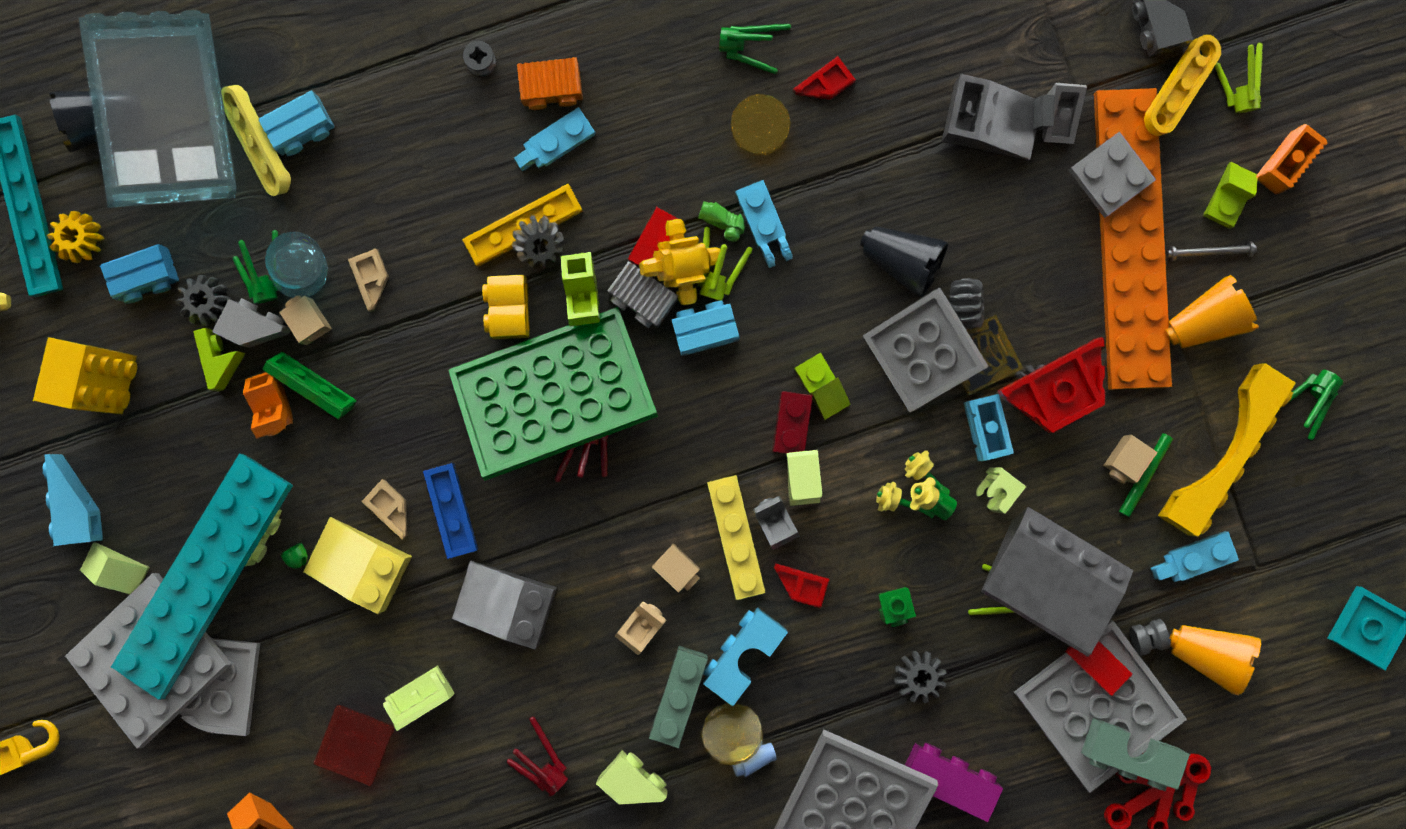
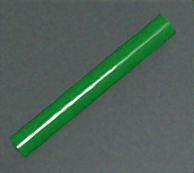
M1162 433L1153 449L1158 453L1139 481L1134 483L1118 511L1126 517L1131 516L1173 441L1171 436Z

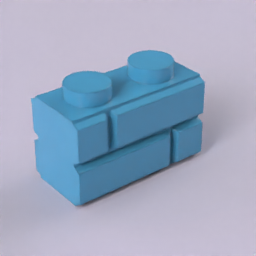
M159 244L103 263L100 266L104 279L107 281L106 284L112 299L124 301L125 304L142 300V294L150 291L154 294L166 292L171 289L170 284L179 281L167 247Z

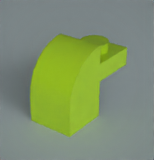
M591 252L561 256L562 281L566 293L569 326L599 323V297Z

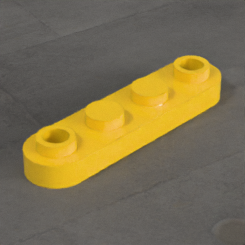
M1203 35L1190 43L1144 116L1145 126L1151 134L1155 136L1167 134L1173 131L1221 56L1220 43L1214 36Z

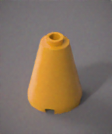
M1232 275L1221 279L1169 321L1170 328L1166 329V332L1169 334V339L1173 346L1179 344L1181 348L1191 347L1253 332L1259 328V325L1253 323L1257 318L1246 294L1242 289L1236 291L1232 286L1233 283L1237 282Z
M1181 625L1179 630L1173 629L1170 635L1171 654L1230 693L1239 696V694L1244 692L1255 669L1252 665L1254 657L1258 658L1261 639L1254 636Z

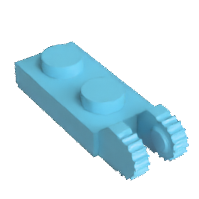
M764 180L735 191L758 248L760 247L768 267L775 266V258L767 244L776 240L780 246L781 254L786 261L793 259L785 239V231Z

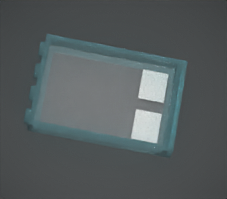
M186 10L182 14L154 11L150 15L122 12L117 16L90 13L86 14L85 17H79V31L107 208L235 198L237 187L209 13H201L198 10Z

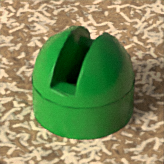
M302 543L294 545L280 555L284 563L293 569H299L308 560L307 550Z

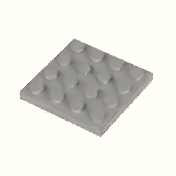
M152 573L65 655L137 749L145 747L232 665L205 632L165 699L158 700L111 668V665L163 581L159 573Z
M1112 620L1109 621L1099 641L1133 673L1112 696L1098 685L1067 653L1063 654L1014 691L1026 710L1089 793L1119 771V769L1109 765L1107 770L1089 764L1090 759L1081 753L1093 718L1121 727L1131 733L1127 744V751L1130 757H1138L1145 752L1151 738L1159 741L1187 720Z
M823 729L774 829H915L938 787V780Z

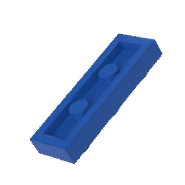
M450 463L423 471L447 559L477 551L478 546L455 464Z

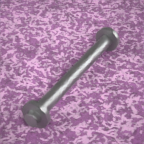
M1252 241L1247 242L1246 246L1176 250L1175 246H1171L1167 250L1166 255L1167 258H1170V261H1175L1177 257L1247 253L1251 257L1257 252V246Z

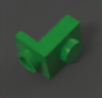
M907 587L883 592L878 595L881 605L879 612L881 620L885 624H890L891 627L907 624L909 618L916 617L910 591Z

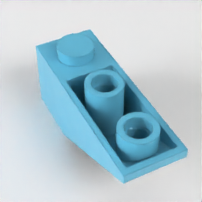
M46 454L43 474L48 484L46 505L50 509L51 514L49 535L53 540L54 546L103 540L99 508L62 454Z

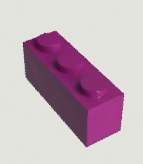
M925 742L924 746L915 743L905 766L938 780V787L933 797L988 822L1003 790L1002 786L996 782L997 776L983 769H980L979 773L968 768L970 765L968 762L956 756H952L951 760L941 756L942 750Z

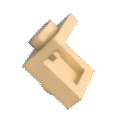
M642 602L616 633L615 637L639 655L656 632L664 625L666 619L662 617V613L657 607Z

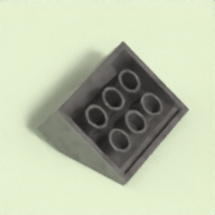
M1027 507L1011 522L981 592L1084 655L1089 656L1122 600L1133 570Z

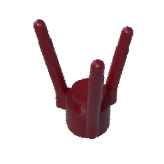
M608 435L584 444L577 474L579 478H582L584 475L591 445H598L599 440L601 475L603 477L607 476ZM575 448L566 451L555 476V482L561 480Z
M532 716L530 717V722L554 765L552 766L550 763H547L540 769L518 749H514V755L536 775L512 759H508L507 764L535 783L542 791L545 790L552 796L568 780L567 776L563 773L567 767L559 760L536 718Z

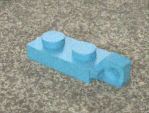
M578 107L531 137L529 141L523 144L526 150L514 157L515 162L522 171L533 164H536L538 168L544 165L547 167L593 137L596 133Z
M1224 531L1168 551L1169 554L1164 555L1166 562L1150 569L1154 579L1163 580L1172 577L1173 582L1236 562L1239 559L1229 532Z

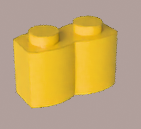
M525 275L487 277V284H483L482 287L484 303L488 302L489 305L488 314H484L485 332H489L492 339L529 338L528 284Z

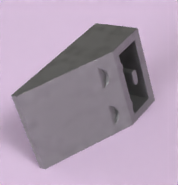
M960 74L954 83L942 141L1030 160L1037 131L1033 130L1035 98L991 80Z

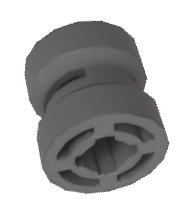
M1161 619L1153 620L1147 626L1138 624L1129 628L1132 645L1139 656L1149 654L1153 649L1161 651L1171 647L1167 627Z

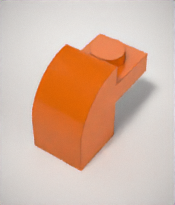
M267 372L245 379L243 395L253 412L251 430L256 439L263 436H274L283 429H286V425L293 423L292 411L285 390L279 380Z

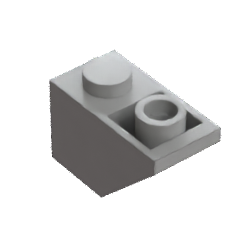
M241 298L239 303L228 299L212 332L240 346L250 348L289 335L291 330L283 325V318L269 311L264 316L256 312L257 305Z

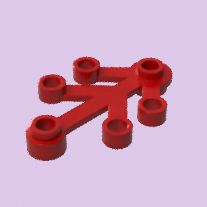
M1190 754L1179 785L1180 787L1184 784L1182 799L1173 806L1174 814L1183 821L1193 818L1195 814L1193 805L1198 785L1206 782L1211 774L1209 761L1200 754ZM1197 764V772L1193 774L1190 773L1191 765ZM1118 772L1116 773L1118 779L1124 783L1135 782L1150 786L1147 784L1149 779L1138 776L1135 781L1123 778ZM1151 786V788L1123 805L1113 803L1105 810V821L1113 829H1127L1131 825L1133 814L1158 800L1155 816L1148 820L1147 827L1148 829H1154V824L1161 821V829H1169L1167 820L1175 789L1167 786L1166 791ZM1182 806L1188 807V812L1185 815H1180V808ZM1119 810L1121 812L1120 818L1112 820V813Z

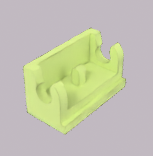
M1002 467L988 468L986 471L988 475L978 486L976 495L981 496L984 490L988 488L987 497L993 498L989 500L987 508L992 512L1006 514L1026 486Z
M436 666L387 696L383 706L398 731L447 701L455 693L439 666Z

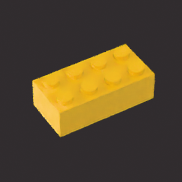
M48 337L33 401L68 409L123 414L130 401V392L128 391L130 382L137 372L136 356Z

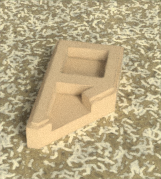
M373 249L348 259L369 312L375 310L389 279L378 249Z
M382 479L361 502L403 540L407 537L406 499L387 481Z

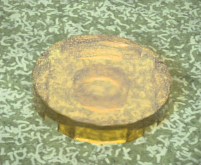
M757 94L748 96L737 105L732 114L731 131L733 139L741 149L755 155H766L782 147L789 135L791 122L788 111L782 102L769 95Z
M727 703L716 707L708 714L701 737L706 751L714 760L726 765H738L747 762L757 753L762 744L763 730L758 716L751 708L745 705H737V703L734 706Z

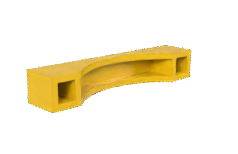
M1266 363L1253 365L1238 389V424L1226 454L1217 466L1203 478L1189 486L1174 490L1158 516L1188 536L1199 537L1200 534H1204L1212 524L1211 516L1216 508H1221L1228 499V489L1232 483H1236L1242 477L1245 471L1243 466L1247 459L1253 457L1261 446L1259 440L1265 432L1270 431L1277 421L1275 415L1280 407H1284L1292 398L1293 392L1291 390L1296 382Z

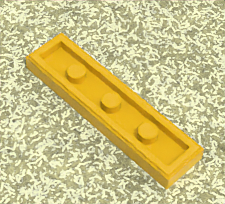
M566 184L462 240L475 265L479 267L513 249L512 243L516 239H514L512 234L513 231L522 230L519 225L520 221L529 224L531 223V215L535 216L537 222L543 216H546L549 223L556 222L558 225L583 212L570 185Z

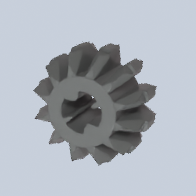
M531 215V223L526 224L520 221L519 225L522 230L513 231L512 235L516 241L512 243L514 251H518L517 257L520 261L527 260L528 265L531 267L539 261L541 267L545 268V260L549 258L551 261L556 262L554 253L563 252L560 242L564 240V236L561 232H558L559 226L556 222L549 223L546 216H543L537 222L535 216ZM539 239L541 243L537 244L534 240Z
M198 275L197 281L191 278L186 279L188 289L180 287L178 290L181 294H184V297L176 300L178 305L184 306L180 311L181 316L189 317V323L194 325L200 322L202 326L208 327L211 320L217 323L220 317L219 313H222L224 309V303H227L228 299L231 300L230 297L223 295L228 288L223 284L218 285L219 281L215 277L207 279L204 275ZM202 297L208 299L206 305L200 303Z
M971 278L953 281L950 289V305L965 329L981 327L984 323L985 310L983 284L980 280Z
M912 651L913 661L903 656L901 660L906 664L905 668L901 666L895 667V671L903 676L895 678L894 682L896 685H903L899 691L902 696L910 693L911 702L915 703L920 695L923 703H928V693H931L935 698L940 696L935 687L945 688L946 683L938 678L945 676L947 673L945 669H937L941 664V660L938 658L931 660V653L925 651L920 659L919 653ZM919 670L927 674V676L922 678L923 683H918L914 679L918 676Z

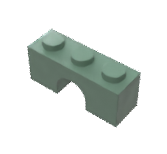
M678 646L649 739L679 748L708 660L707 654Z
M1095 718L1092 719L1081 751L1082 754L1090 759L1089 764L1103 770H1107L1108 765L1119 769V775L1135 781L1138 776L1149 779L1148 785L1166 791L1167 786L1178 790L1190 756L1189 753L1178 747L1151 738L1147 750L1142 755L1130 757L1127 751V744L1131 733L1121 727Z

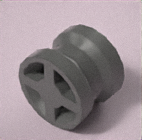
M473 41L464 49L463 59L472 74L484 77L494 71L496 58L487 43Z

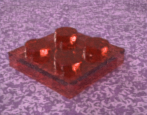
M337 705L314 764L371 786L395 727L347 707Z

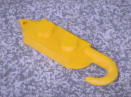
M47 720L34 721L33 727H43L49 733L48 741L35 748L21 735L1 741L0 775L52 753L59 744L60 735L57 727Z

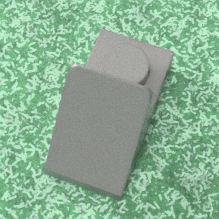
M1055 83L1047 95H1054L1055 97L1054 125L1043 130L1042 138L1044 142L1074 144L1087 90L1086 85Z

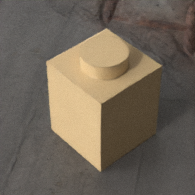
M296 296L285 303L286 308L279 312L297 341L304 345L310 344L332 329L314 300L307 296Z
M1126 435L1119 441L1104 466L1111 470L1109 475L1122 484H1125L1126 481L1137 483L1158 452L1133 435Z
M674 543L652 566L678 593L683 587L688 591L700 578L696 575L700 568Z

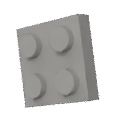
M1120 131L1069 169V172L1104 218L1156 180Z

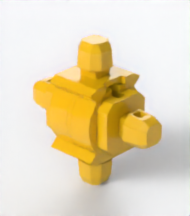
M675 219L666 223V236L670 237V241L659 242L657 245L659 250L654 251L653 258L643 260L639 263V268L642 276H657L659 281H664L665 287H678L679 291H676L678 301L681 305L695 303L697 299L696 288H693V284L705 282L706 278L703 274L709 273V266L716 265L720 248H706L704 243H698L699 238L697 236L685 238L684 233H686L684 222L682 219Z

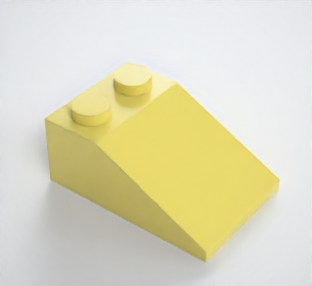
M330 517L303 572L346 599L379 614L386 611L412 556Z

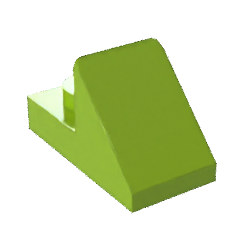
M1230 162L1203 216L1229 229L1233 228L1247 200L1256 196L1257 174Z
M207 328L195 330L193 332L208 390L222 391L226 388L245 353L234 351L221 355L223 342L220 335Z
M821 353L794 368L809 395H813L812 400L824 420L851 405L839 378H835Z

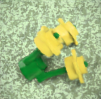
M927 450L921 454L919 452L913 454L905 463V471L907 472L905 476L907 478L911 476L915 480L923 477L926 478L925 482L915 483L910 491L912 502L901 498L902 490L896 487L895 482H887L885 486H882L877 493L876 502L879 503L878 510L881 512L883 510L895 511L898 505H902L914 511L922 512L931 518L936 515L942 520H947L951 517L956 509L957 501L949 496L950 490L941 485L929 472L933 467V463L928 457L929 452Z

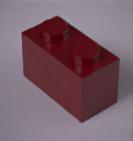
M787 391L780 393L772 452L787 454L805 451L813 395Z

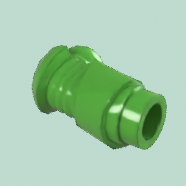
M703 201L698 218L722 230L724 229L725 239L732 242L739 240L740 234H743L745 229L743 216L741 214L737 216L730 211L728 212L727 209L717 202L708 203Z

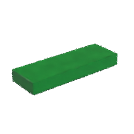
M284 352L266 361L263 367L265 372L338 420L351 411L357 402L353 397Z

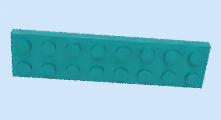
M239 453L111 665V668L158 700L166 698L293 487L291 483L248 456Z

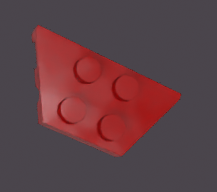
M1103 337L1096 338L997 391L998 394L1048 433H1053L1105 405V389L1103 388L1105 366L1101 365V347H1104Z

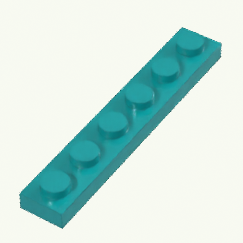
M11 115L0 118V181L28 295L38 297L61 291L63 286L54 251L50 248L52 241L46 236L49 234V229L21 117Z

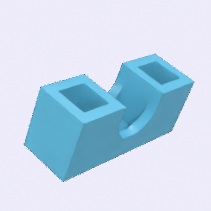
M758 607L754 612L748 610L739 622L742 629L736 637L731 634L720 648L724 653L718 661L712 659L703 672V675L706 676L703 684L732 706L735 705L751 683V678L741 671L738 666L740 655L747 649L755 648L770 657L788 633L786 628Z

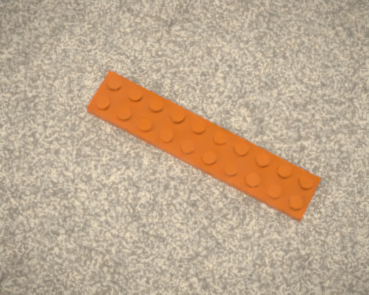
M1157 88L1098 90L1094 93L1096 149L1120 131L1156 179L1104 218L1100 213L1108 390L1172 387L1169 334L1166 332V329L1169 328L1160 144L1159 136L1151 134L1144 123L1145 113L1157 96Z

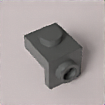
M780 496L767 498L761 501L758 507L753 509L772 550L800 537Z

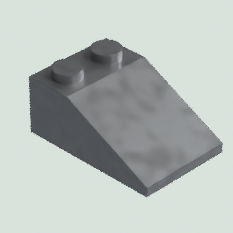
M470 561L452 619L506 641L536 649L540 644L557 587Z

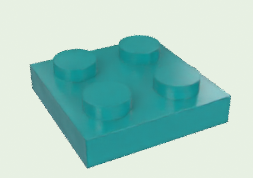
M1356 586L1327 639L1377 668L1386 671L1406 635V612L1365 588Z

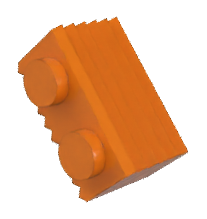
M576 57L517 64L520 98L523 106H529L531 110H540L546 108L548 103L558 102L559 106L566 107L577 104L576 100H583L580 69Z
M1307 124L1301 125L1291 131L1256 175L1257 181L1274 194H1280L1293 188L1294 184L1298 182L1297 179L1301 178V174L1305 173V170L1312 164V160L1316 159V155L1320 154V151L1324 149L1323 146L1327 145V140Z

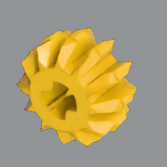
M71 211L69 216L59 214V224L55 222L50 223L55 230L54 233H49L46 236L48 239L54 240L50 248L52 251L59 252V258L63 260L70 259L71 262L80 263L82 258L92 260V250L96 252L101 251L99 246L96 245L97 241L104 239L102 235L97 234L101 226L96 222H92V216L88 214L81 215L80 212Z

